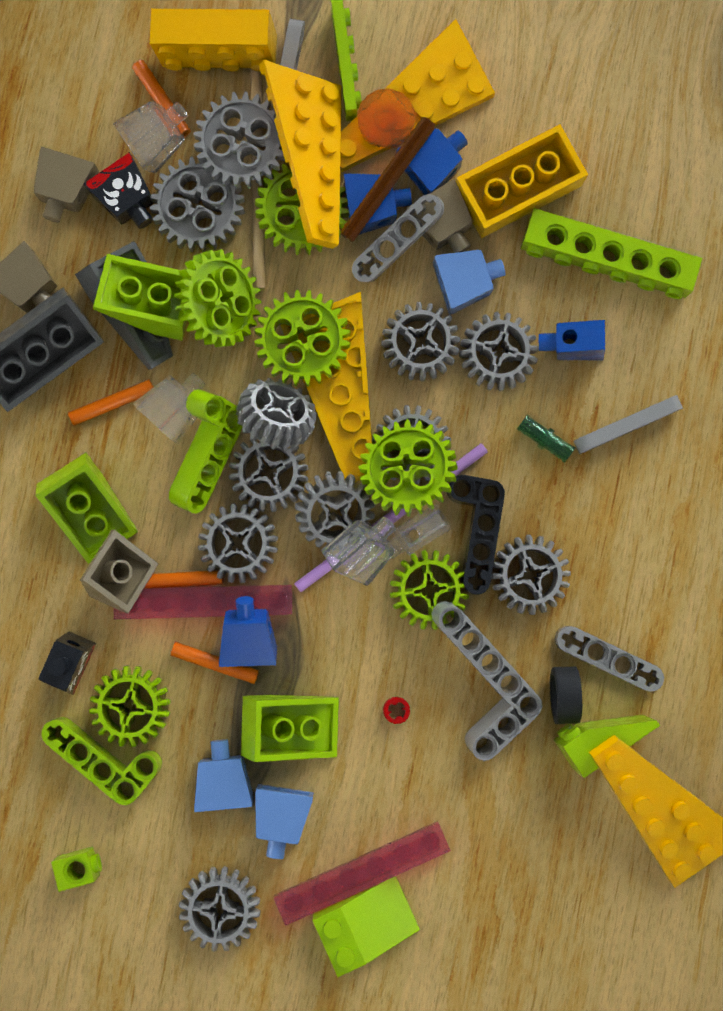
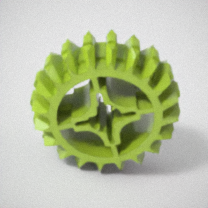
M423 550L421 552L422 560L418 561L417 556L413 553L410 555L413 562L412 565H409L405 560L401 561L400 564L406 569L404 573L397 569L394 570L393 573L401 577L400 582L390 581L391 586L398 587V592H391L390 597L400 598V602L395 603L393 608L398 609L402 606L405 608L399 615L401 619L406 618L408 614L412 615L409 625L414 626L417 619H420V629L425 630L427 621H431L432 629L437 630L438 627L432 620V611L437 604L439 595L453 591L451 603L464 611L466 606L458 602L460 598L469 599V594L461 593V588H465L464 583H460L459 578L464 577V571L455 573L454 570L460 565L458 561L449 566L447 562L450 559V555L445 554L442 561H439V551L435 550L433 551L432 559H428L427 551ZM431 565L444 570L452 582H437L431 572ZM422 566L421 584L414 588L405 589L409 575L415 569ZM427 575L429 581L433 582L432 586L444 587L443 590H437V592L432 594V606L430 599L426 598L427 594L414 593L415 590H422V588L426 587V582H428ZM419 596L423 598L428 608V615L415 611L408 603L407 597ZM448 611L444 614L443 624L449 623L446 618L447 615L454 618V611Z
M129 666L123 667L122 675L118 669H113L111 671L113 680L107 675L101 678L106 687L99 684L94 686V690L100 696L90 697V701L98 705L97 707L90 708L89 713H98L99 718L94 719L92 724L102 723L104 727L98 731V734L103 735L109 731L110 735L107 739L109 743H112L118 736L120 747L125 746L127 738H129L130 746L136 747L138 737L143 744L149 742L148 734L154 738L159 735L155 726L159 728L166 726L165 721L160 719V716H170V711L162 709V706L169 705L171 699L161 698V695L167 693L168 689L167 687L160 690L157 689L156 686L161 683L162 679L158 677L151 682L150 678L153 674L151 670L146 671L142 677L141 666L135 667L133 675ZM130 682V687L126 690L123 698L109 697L112 690L118 684ZM139 685L148 691L152 698L153 706H150V704L141 699ZM133 700L136 708L140 709H135L129 714L126 711L128 708L125 709L121 703ZM108 707L119 713V724L121 727L111 719ZM136 715H152L144 728L130 730Z

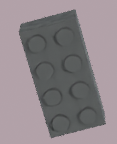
M64 287L0 332V404L7 412L104 343L99 332Z

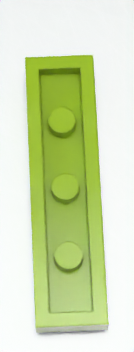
M331 0V13L346 121H352L357 116V109H362L361 92L355 91L354 82L358 81L357 63L351 64L350 54L355 53L353 35L347 36L346 27L351 26L349 8H344L343 0Z

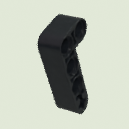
M458 475L456 476V482L449 483L452 491L451 493L447 492V495L455 503L473 506L463 565L464 577L461 578V583H464L465 588L463 589L467 593L477 595L486 592L491 583L505 490L503 485L495 480ZM456 482H463L468 486L469 492L467 496L459 497L454 493L453 486ZM485 487H492L496 490L497 499L495 502H488L484 499L483 489ZM486 515L491 518L493 526L490 531H483L479 528L478 519L480 516ZM477 544L484 545L488 550L487 558L483 561L477 560L473 555V549ZM470 563L476 566L486 565V570H479L478 579L483 580V584L477 586L476 590L473 589V584L468 583V579L474 577L476 568L470 569Z

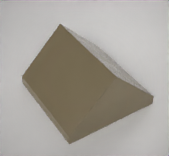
M111 530L80 581L89 597L119 611L129 613L158 566V563L117 531Z

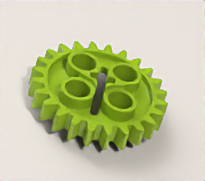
M282 164L281 174L273 169V180L265 177L263 184L266 188L258 187V195L261 198L255 199V206L260 209L255 211V216L262 219L259 221V229L268 228L265 232V238L269 239L274 236V247L284 243L285 253L288 252L290 247H295L296 255H299L301 248H305L306 253L311 255V249L314 246L319 252H322L323 246L307 242L298 210L300 201L297 190L292 188L290 181L292 172L285 164ZM340 187L339 228L344 227L347 222L343 218H347L349 215V210L344 208L348 205L347 198L342 197L345 194V187ZM290 188L296 191V194L288 197L282 194V191ZM280 203L283 206L277 207L276 205ZM283 216H289L293 219V222L289 225H284L279 222V219Z
M222 249L217 251L208 250L194 255L193 260L186 261L187 269L179 271L184 280L175 282L181 288V292L174 294V297L181 299V304L175 308L184 311L180 321L188 320L189 322L186 331L196 330L195 340L204 339V345L214 344L216 348L233 346L235 343L243 342V336L251 335L249 327L257 326V322L253 317L261 315L255 309V305L262 303L261 300L255 298V294L260 292V288H253L252 285L257 278L248 277L251 268H241L243 259L233 260V253L224 254Z
M296 290L295 298L291 299L285 292L284 302L281 303L274 298V309L264 307L267 318L258 317V322L263 328H255L254 331L256 335L262 338L255 340L254 343L256 347H264L257 352L258 358L267 357L263 367L266 369L274 366L271 372L272 376L275 377L281 372L283 383H286L292 377L294 386L298 385L300 379H304L308 387L310 386V378H315L320 384L321 374L324 373L327 377L331 378V367L338 370L341 369L337 359L346 360L347 354L341 349L350 348V342L343 340V338L350 336V330L342 329L347 325L348 320L347 318L338 319L342 313L341 308L331 310L333 306L332 299L325 304L322 303V293L316 299H312L311 290L307 291L305 297H301L299 290ZM307 314H315L318 316L319 321L314 325H307L303 322V318ZM286 324L290 326L291 332L286 336L278 335L275 330L279 325ZM324 327L327 328V331H326V332L316 333V332H318L321 328H324ZM303 333L307 337V342L302 344V341L298 340V334ZM321 340L326 341L330 345V348L322 353L314 349L315 343ZM280 344H288L282 349L278 348ZM297 351L301 353L302 359L298 363H290L286 360L288 353Z
M406 419L405 426L400 428L397 421L394 422V430L392 431L384 426V435L382 437L374 433L373 437L376 443L365 444L370 453L360 455L362 461L367 464L359 466L360 472L365 474L360 477L363 485H367L364 488L366 494H373L371 498L373 503L376 505L382 501L381 507L383 511H387L393 506L395 515H398L401 508H403L407 517L411 515L412 508H416L420 515L423 514L424 505L433 510L434 505L432 501L434 499L443 503L444 498L441 492L451 493V486L447 482H456V476L451 471L458 470L457 463L452 461L456 458L455 451L449 450L452 447L450 440L443 441V432L439 431L434 434L432 424L424 430L420 420L415 427H411L409 419ZM421 449L430 450V453L425 457L416 456L417 452ZM390 451H400L397 457L387 458V454ZM408 464H412V466H410L409 471H404L405 469H407ZM432 465H435L433 469L428 468ZM421 477L430 478V482L427 485H416L417 480ZM391 478L400 479V482L395 487H387L386 483Z

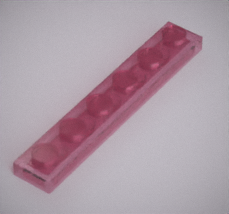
M292 585L143 589L129 613L113 608L114 620L224 617L226 611L236 610V599L242 596L252 597L254 599V609H266L269 615H292Z
M438 821L281 891L275 894L273 898L286 926L451 850Z

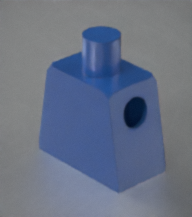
M438 128L434 129L405 170V173L423 195L430 194L443 186L458 172L463 160L458 152L468 145L467 139L459 130L446 138Z
M344 174L349 218L381 174ZM392 188L360 234L392 225L397 219L396 208L412 205L410 188L393 190Z
M605 320L557 323L556 333L539 334V351H556L557 360H604ZM572 339L575 342L573 344H566L564 341Z
M242 596L237 598L236 610L225 612L219 667L276 665L277 644L268 610L254 609V599L252 597Z

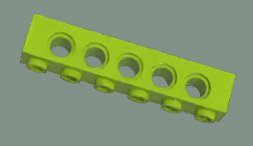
M536 208L533 209L520 248L525 250L529 256L535 258L549 257L554 259L555 263L562 266H570L572 264L582 267V271L589 274H606L610 276L611 280L616 282H633L638 284V288L646 291L660 290L665 292L667 297L673 299L686 298L693 292L703 259ZM547 236H558L561 244H551ZM575 244H585L588 248V253H580L576 249ZM603 252H612L616 257V261L606 260ZM637 259L641 261L643 270L635 269L632 266L631 260ZM660 267L667 268L671 273V278L663 277L659 271Z

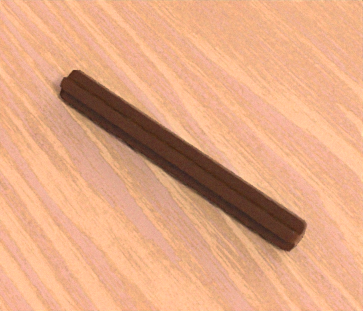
M423 117L418 122L342 228L341 235L345 239L353 242L358 237L434 131L435 124L431 120Z

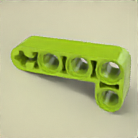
M200 389L194 390L189 394L186 408L191 415L199 418L202 422L169 491V500L173 505L195 514L200 513L207 505L243 428L242 425L237 423L238 415H236L237 406L221 396Z
M66 717L53 719L47 722L42 729L41 736L47 746L120 805H129L134 802L162 768L160 755L151 750L139 754L128 766L124 765ZM61 726L62 730L60 734L62 736L57 738L55 736L57 731L55 728ZM74 736L75 739L72 740L69 744H67V746H65V744L70 741L68 739ZM78 743L85 745L88 754L86 758L77 756L75 747ZM147 758L151 760L154 766L151 773L142 771L140 768L141 759ZM99 763H106L110 767L111 775L109 777H103L99 774ZM123 782H128L133 786V796H126L122 793L121 784Z

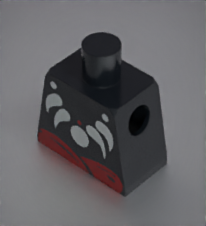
M130 152L84 183L92 197L121 225L132 219L139 229H143L153 221L146 208L154 202L150 198L151 194Z
M70 631L55 640L38 680L74 695L96 643Z

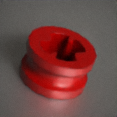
M392 697L384 703L383 714L389 722L401 724L408 719L410 706L403 698ZM398 702L402 703L404 707L401 709L405 710L403 716L397 715L395 718H391L389 714L392 711H388L391 704L397 705Z

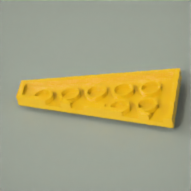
M456 19L341 131V172L405 142L423 117L428 118L437 126L494 98L495 91Z
M263 60L259 68L261 75L266 77L268 85L266 93L268 101H272L276 114L274 123L285 163H289L292 177L290 178L292 188L297 190L300 201L298 210L307 242L334 249L339 245L342 85Z
M361 292L334 302L331 309L332 311L337 308L342 309L338 319L347 318V325L342 329L350 330V336L343 338V340L350 342V348L341 349L347 354L346 360L337 359L341 369L338 370L331 367V378L327 377L324 373L321 374L320 384L315 378H310V386L307 387L305 384L310 399L315 404L316 413L338 466L344 474V480L348 475L352 474L355 477L354 483L360 481V477L365 475L360 472L359 466L367 463L362 461L360 455L364 453L369 454L370 452L365 444H372ZM307 314L303 318V322L307 325H314L319 321L318 316L315 314ZM286 324L280 325L284 336L291 332L290 326ZM324 327V328H321V329H320L318 332H316V333L326 332V331H327V328H325V327ZM303 333L298 334V340H301L302 344L306 343L307 337ZM323 340L316 342L314 345V349L321 353L326 352L330 348L329 343ZM291 351L295 363H298L302 359L301 353Z
M615 735L589 752L674 888L723 855V816L716 813L703 801L674 779H671L662 770L650 763Z

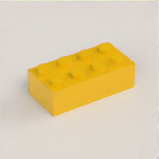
M151 8L149 44L161 65L169 70L178 71L182 67H192L199 71H208L211 68H222L226 71L251 68L254 71L261 72L259 65L263 60L276 63L277 33L270 11L267 9Z
M561 124L458 176L456 183L470 213L472 223L482 239L532 213L534 208L539 209L580 188L585 182L588 173Z

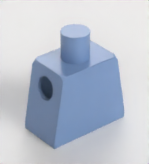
M481 250L436 255L433 260V267L449 315L491 295L494 289L492 280L506 275L502 260L498 259L486 263Z
M228 739L210 741L212 758H204L198 762L194 812L252 807L254 795L244 757L241 755L230 756Z
M258 784L255 792L256 838L268 840L267 857L284 859L286 843H299L313 801L314 792Z

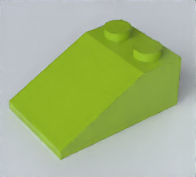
M107 254L93 310L153 335L183 341L187 321H180L184 311L175 308L181 304V299L174 297V294L181 292V288L175 282L184 279L179 274L180 270Z
M87 453L76 458L36 485L35 496L88 564L91 563L111 530L117 531L126 539L138 533V530L105 477Z
M294 695L243 696L241 756L253 762L337 757L339 697Z
M645 715L582 722L574 726L573 724H567L557 732L559 736L553 740L573 770L585 778L598 769L589 754L595 747L613 735L617 736L627 745L632 746L658 728L660 724L657 720Z
M395 873L313 912L312 921L337 977L366 965L420 930Z

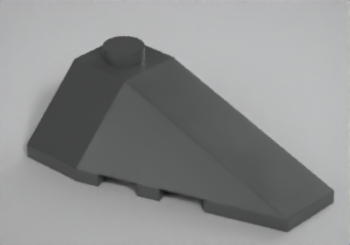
M135 241L110 253L115 256L147 262ZM106 256L89 264L75 274L93 304ZM101 313L148 370L173 356L169 338L153 335Z

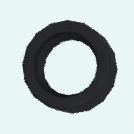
M576 666L553 667L551 669L550 702L555 724H578L581 722L583 709L582 686L579 670Z

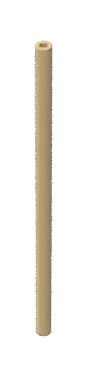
M250 68L251 100L258 94L260 96V104L262 105L261 72ZM263 128L256 129L253 135L257 137L263 136ZM252 155V163H253V162H255V160L257 159V156H255V155ZM261 176V186L256 180H252L253 277L257 278L253 283V288L265 290L264 229H259V221L262 219L255 216V211L260 209L255 206V199L261 198L258 195V187L264 188L263 176Z

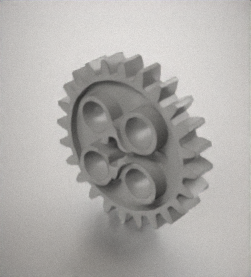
M246 91L242 99H238L236 93L232 92V100L227 101L221 95V105L218 106L211 101L210 104L213 111L211 113L206 110L202 111L206 121H196L198 128L202 130L193 133L195 139L200 141L194 144L196 152H201L197 155L199 163L206 162L203 166L206 173L213 170L211 176L214 181L222 176L224 186H227L231 180L234 182L236 189H239L241 182H245L247 188L250 189L251 180H256L261 186V176L265 175L271 180V168L280 171V164L277 160L285 161L274 123L276 118L275 110H270L271 104L268 100L261 105L258 94H256L253 100H249ZM231 118L240 119L236 126L226 125L227 121ZM258 128L268 130L264 136L257 137L253 135L254 131ZM221 130L224 131L226 134H217V132ZM222 144L230 146L225 153L220 154L216 152L217 147ZM257 147H265L266 149L262 151L259 150ZM247 155L257 156L255 162L251 164L243 162L244 157Z
M193 156L189 159V165L185 166L181 159L178 160V169L169 165V176L162 173L159 174L163 184H153L159 194H151L152 202L157 204L150 206V210L153 214H158L152 219L155 225L162 224L158 230L161 235L168 233L167 240L169 243L177 239L179 249H182L188 243L190 252L194 251L196 245H199L202 252H205L206 244L210 243L214 249H217L216 240L220 239L226 244L225 234H236L232 225L242 224L241 219L236 215L245 214L244 207L239 205L244 203L245 199L243 195H239L242 191L241 185L239 189H236L233 185L234 182L231 180L227 186H224L222 176L214 181L211 176L213 170L206 173L203 169L206 162L196 164ZM194 181L197 183L193 190L183 189L187 182ZM220 192L224 194L220 201L214 202L209 200L213 193ZM180 194L183 196V198L174 197V195ZM199 201H202L203 206L197 205L196 208H193L192 203L198 204ZM177 207L186 209L180 217L172 216L173 210ZM211 210L222 213L221 215H216ZM204 218L212 220V224L207 228H200L198 226L200 220Z

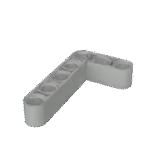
M443 601L436 604L433 608L432 620L502 697L490 711L468 730L465 736V744L473 755L479 760L487 761L494 758L540 714L543 707L542 701L464 612L451 602ZM448 611H454L453 620L450 623L443 624L444 614ZM472 632L473 640L471 643L462 645L463 637L467 633ZM492 654L490 664L482 666V659L486 655ZM511 675L509 685L501 687L503 678ZM525 697H530L528 705L520 708L521 701ZM508 717L509 720L506 726L498 728L500 720ZM487 738V742L482 748H476L477 742L480 739Z

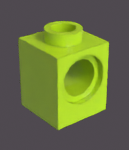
M93 846L59 855L51 862L58 892L93 883L102 871L101 858L98 853L95 854ZM73 862H81L85 867V874H77L73 870Z

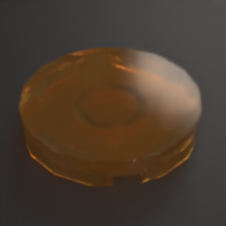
M378 89L368 94L361 102L357 114L358 129L363 138L371 145L379 148L380 146L395 148L403 144L413 131L415 124V111L409 98L393 89Z

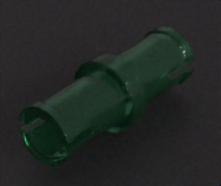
M528 414L517 428L518 431L538 443V448L541 450L545 448L564 463L576 448L554 434V429L550 427L548 430Z

